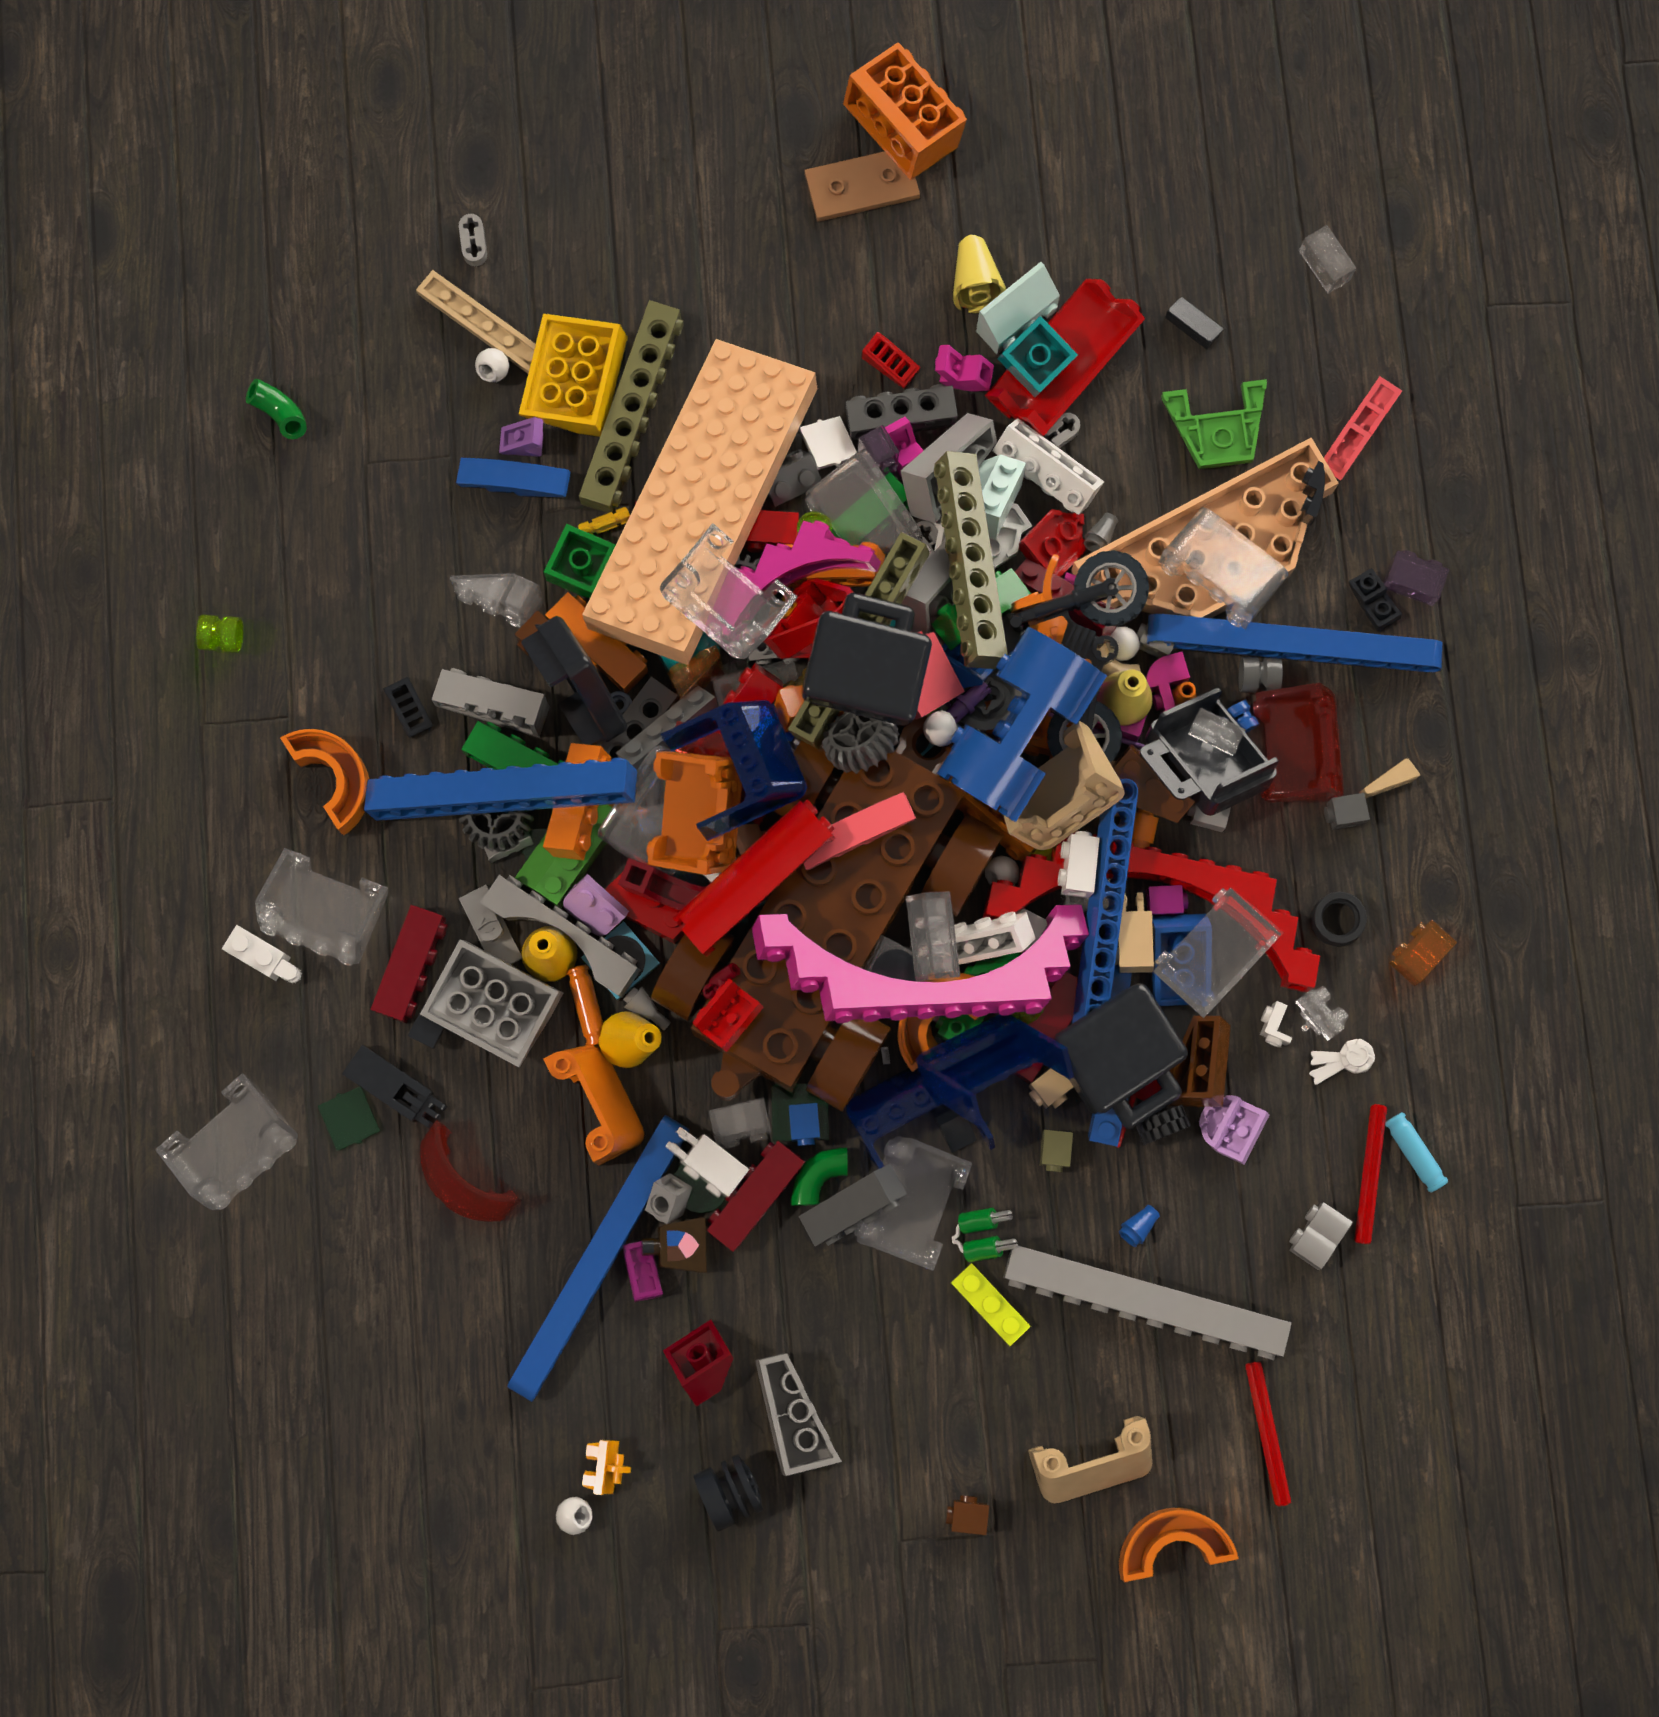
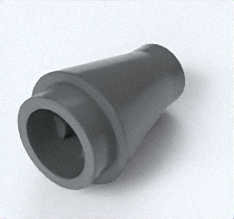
M1104 513L1103 517L1085 534L1084 545L1089 551L1095 552L1110 544L1118 523L1117 517L1111 513Z

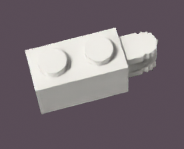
M236 925L222 947V950L277 981L278 977L292 984L301 980V970H298V968L289 963L290 956Z
M679 1127L676 1131L678 1136L691 1144V1149L686 1154L678 1145L670 1141L666 1144V1148L682 1160L680 1163L685 1166L683 1171L694 1180L700 1177L708 1184L705 1188L717 1198L721 1195L729 1197L749 1169L705 1134L701 1135L697 1140L686 1130Z

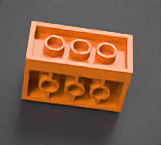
M899 42L849 76L843 105L910 180L958 148L967 121L964 112L949 100L944 89L938 87L933 82L928 71L921 68L914 60L911 52L904 49Z

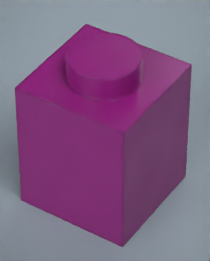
M1182 885L1148 887L1145 891L1147 911H1152V916L1182 915L1184 909H1188L1187 892L1183 893Z

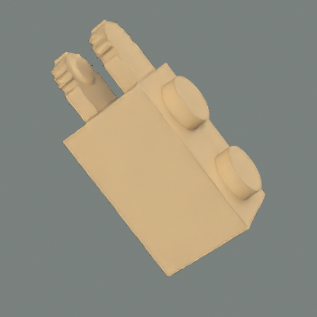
M1125 893L1119 932V948H1117L1115 965H1119L1120 973L1154 972L1152 911H1144L1143 893H1137V911L1126 912L1127 896Z

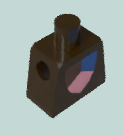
M705 1217L659 1226L658 1238L641 1240L642 1256L658 1255V1265L660 1268L706 1273Z

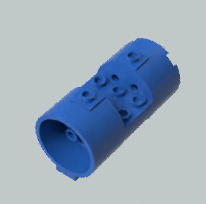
M1027 627L1009 656L1004 653L996 666L999 670L996 676L1022 694L1021 696L1015 695L1007 708L1010 711L1005 721L1000 720L992 732L995 738L992 740L967 724L963 729L958 727L950 740L954 743L951 747L952 750L937 774L947 780L950 776H953L950 782L993 809L997 810L1001 806L998 812L1014 822L1017 821L1046 774L1020 757L1046 713L1050 710L1071 723L1077 724L1107 677L1106 674L1076 653L1030 627Z

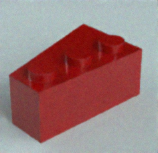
M622 873L605 888L611 896L629 911L625 917L626 920H630L674 944L685 934L673 919L679 910L626 891L618 884Z

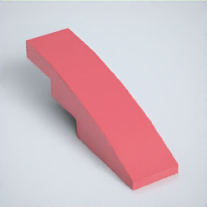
M1380 376L1324 457L1335 478L1340 481L1402 392V390Z
M905 793L897 794L832 824L835 829L831 833L836 839L832 842L828 840L803 863L806 870H810L833 857H839L862 844H868L916 819Z

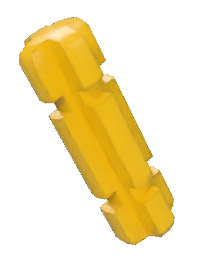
M626 507L617 509L614 514L609 512L592 519L591 523H588V521L578 525V529L592 535L597 532L598 535L618 527L617 524L619 523L621 525L626 524L630 514Z

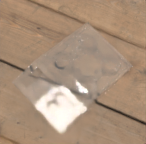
M514 573L456 575L449 578L454 588L453 591L456 592L457 598L468 605H472L474 602L483 606L482 610L492 616L500 614L507 618L506 621L518 628H521L537 610L539 611L544 601L538 584Z

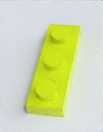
M972 1263L951 1282L1009 1346L1031 1327Z

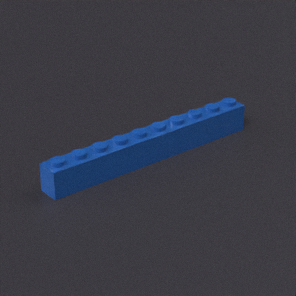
M613 758L611 761L606 762L587 760L580 764L560 762L558 765L553 766L534 764L532 767L527 768L508 766L506 769L500 770L482 768L480 771L474 772L456 770L455 773L447 774L431 772L429 775L421 776L416 774H405L404 777L380 776L379 779H368L364 811L378 821L634 803L637 770L628 760Z

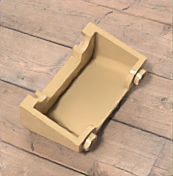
M1080 721L1077 724L1071 725L1063 734L1064 742L1068 747L1038 768L1046 774L1017 821L1014 822L1003 815L1008 833L1035 849L1046 850L1056 846L1119 802L1125 794L1119 777L1091 729Z
M1134 1416L1123 1420L1124 1428L1121 1435L1114 1438L1118 1453L1068 1468L1063 1453L1057 1449L1050 1448L1044 1450L1043 1446L1029 1449V1456L1043 1497L1051 1503H1061L1147 1475L1152 1467L1150 1431L1146 1419Z

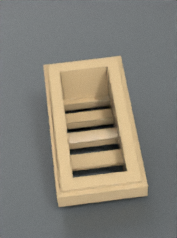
M1409 758L1404 759L1359 793H1365V798H1369L1411 783L1420 776V773Z

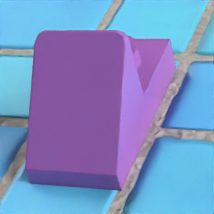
M532 417L502 427L499 453L504 455L541 456L543 419Z

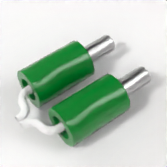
M991 1207L960 1213L956 1234L952 1236V1243L958 1245L960 1251L964 1253L966 1261L969 1263L1001 1257L1004 1250L1017 1248L1018 1244H1012L1017 1243L1016 1239L1001 1241L998 1236L966 1241L963 1245L955 1239L959 1237L960 1230L963 1234L996 1229L998 1222L1012 1220L1013 1215H1010L1012 1212L1010 1210L996 1212Z

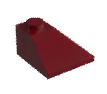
M711 1319L663 1350L679 1382L696 1407L721 1391L733 1361V1356Z

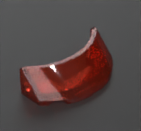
M436 1120L421 1141L420 1147L422 1170L430 1189L447 1208L463 1217L477 1221H503L522 1200L512 1190L503 1194H498L492 1190L487 1193L464 1180L447 1158L452 1152L447 1144L451 1131L442 1122Z

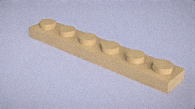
M432 270L416 289L417 294L491 348L502 351L509 361L529 374L536 344Z

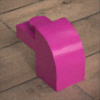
M940 345L935 361V371L941 375L940 383L965 391L990 390L994 369L992 363L982 355L962 356L950 345Z
M906 417L882 429L886 441L883 443L901 477V470L924 451L916 442L910 421Z
M1183 651L1159 658L1152 664L1145 677L1151 692H1155V695L1152 697L1156 711L1160 710L1162 713L1175 707L1171 688L1188 682L1190 678Z

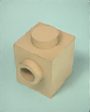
M1056 1064L1029 1085V1088L1032 1090L1029 1095L1038 1106L1043 1104L1045 1108H1048L1052 1104L1054 1108H1057L1068 1099L1065 1093L1072 1089L1073 1085L1061 1067Z

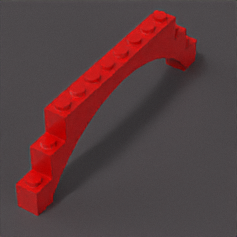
M1063 841L1053 847L1050 861L1047 860L1046 856L1040 854L1026 856L1021 864L1017 887L1007 880L992 882L988 888L983 918L990 917L993 920L1008 912H1015L1017 914L1043 896L1061 889L1062 886L1058 885V874L1060 869H1064L1065 859L1060 857ZM1112 842L1110 845L1112 854L1116 851L1115 842ZM1131 843L1127 878L1157 881L1171 886L1182 885V889L1207 900L1223 910L1257 941L1281 978L1280 987L1306 993L1315 988L1320 955L1312 954V950L1297 947L1295 950L1293 949L1299 917L1291 916L1289 911L1282 909L1272 911L1277 879L1270 878L1269 874L1265 872H1243L1242 868L1238 866L1226 865V867L1215 865V862L1212 860L1199 859V861L1188 859V856L1182 853H1172V855L1161 853V850L1155 847H1145V849L1134 847V843ZM1111 869L1107 871L1106 878L1113 877Z

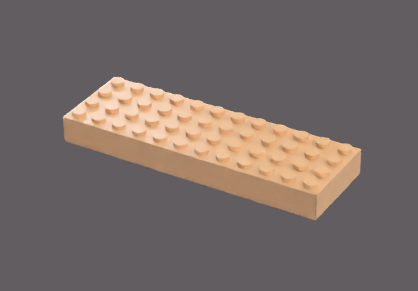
M718 339L715 340L582 614L587 629L677 662L689 664L706 628L705 625L730 566L734 567L817 391L815 372Z

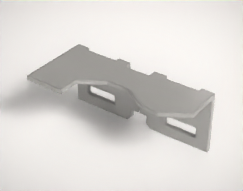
M522 830L521 833H525V838L522 840L515 838L516 846L513 848L510 844L508 846L505 843V851H501L497 847L492 852L488 849V845H486L484 849L490 863L533 845L534 843L529 832Z

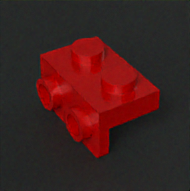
M728 979L725 984L717 989L715 996L698 1012L692 1024L704 1036L727 1053L764 1007L760 1002L742 990L733 980Z

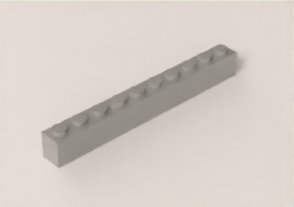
M1021 1246L1010 1250L1003 1276L1004 1279L1009 1280L1008 1286L1025 1290L1026 1285L1037 1288V1294L1051 1298L1053 1293L1064 1295L1063 1301L1079 1306L1081 1301L1092 1303L1091 1309L1108 1313L1110 1308L1120 1311L1118 1317L1132 1321L1136 1320V1316L1147 1319V1325L1163 1329L1164 1324L1175 1327V1333L1191 1337L1192 1332L1203 1335V1341L1219 1345L1220 1340L1230 1342L1229 1348L1247 1352V1348L1258 1350L1257 1356L1274 1360L1275 1355L1284 1356L1292 1324L1291 1322Z

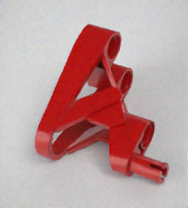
M819 578L808 579L802 582L791 595L792 600L797 604L786 619L775 620L768 625L761 634L762 641L780 659L809 658L817 622L821 614L826 611L842 614L845 598L849 593H854L850 587ZM837 601H843V603L839 606Z

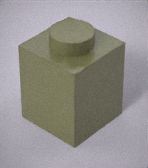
M1044 1130L1042 1132L1039 1165L1046 1166V1171L1057 1173H1063V1168H1069L1073 1133Z

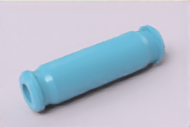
M1401 1112L1386 1121L1385 1126L1390 1129L1392 1137L1421 1181L1427 1185V1190L1434 1192L1448 1183V1179L1443 1176L1441 1168L1412 1124L1405 1118V1113Z

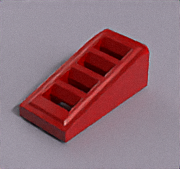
M879 332L873 336L862 351L863 360L903 389L906 388L920 370L919 365ZM880 346L882 349L877 355L873 354L876 348ZM888 352L891 355L884 363L882 359ZM896 359H898L900 362L894 368V370H892L890 368L891 365L895 362ZM905 365L909 367L902 377L898 375Z

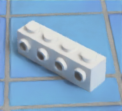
M1018 418L1007 426L992 450L997 455L1001 454L1025 462L1024 478L1035 482L1044 493L1054 496L1063 503L1067 510L1078 515L1089 506L1104 483L1103 480Z
M1008 912L1001 915L998 919L991 920L990 917H984L970 925H966V922H961L946 930H942L941 927L931 929L926 933L927 936L916 945L925 971L1022 952L1036 937L1026 912L1021 914Z

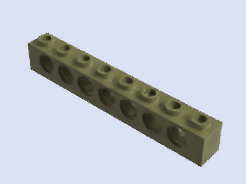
M649 300L579 494L581 505L606 513L613 512L614 507H619L623 497V492L620 491L623 482L627 483L631 475L632 467L629 466L632 457L636 458L639 453L641 443L638 442L641 433L646 432L649 424L648 411L650 408L654 409L658 393L655 392L658 384H663L667 369L664 368L667 359H672L675 351L674 338L676 335L680 336L683 329L684 321L681 320L679 309ZM658 331L666 333L663 338L653 337V334ZM650 355L657 357V360L652 363L644 361ZM639 380H647L649 382L645 387H637L635 385ZM631 404L640 406L635 412H630L626 409ZM623 428L631 430V433L627 436L617 434ZM613 453L623 455L618 461L609 459V456ZM605 477L614 479L613 483L608 486L601 485L600 481Z
M946 451L934 464V476L937 478V498L941 505V524L945 531V550L949 558V576L952 579L953 602L956 605L957 611L956 625L960 631V651L964 658L965 667L996 669L1004 653L1007 654L977 455Z
M901 532L865 595L902 604L930 555L926 544ZM860 612L858 617L888 626L892 619ZM804 701L788 730L794 737L819 749L824 740L823 733L828 730L827 724L835 721L834 716H838L840 710Z

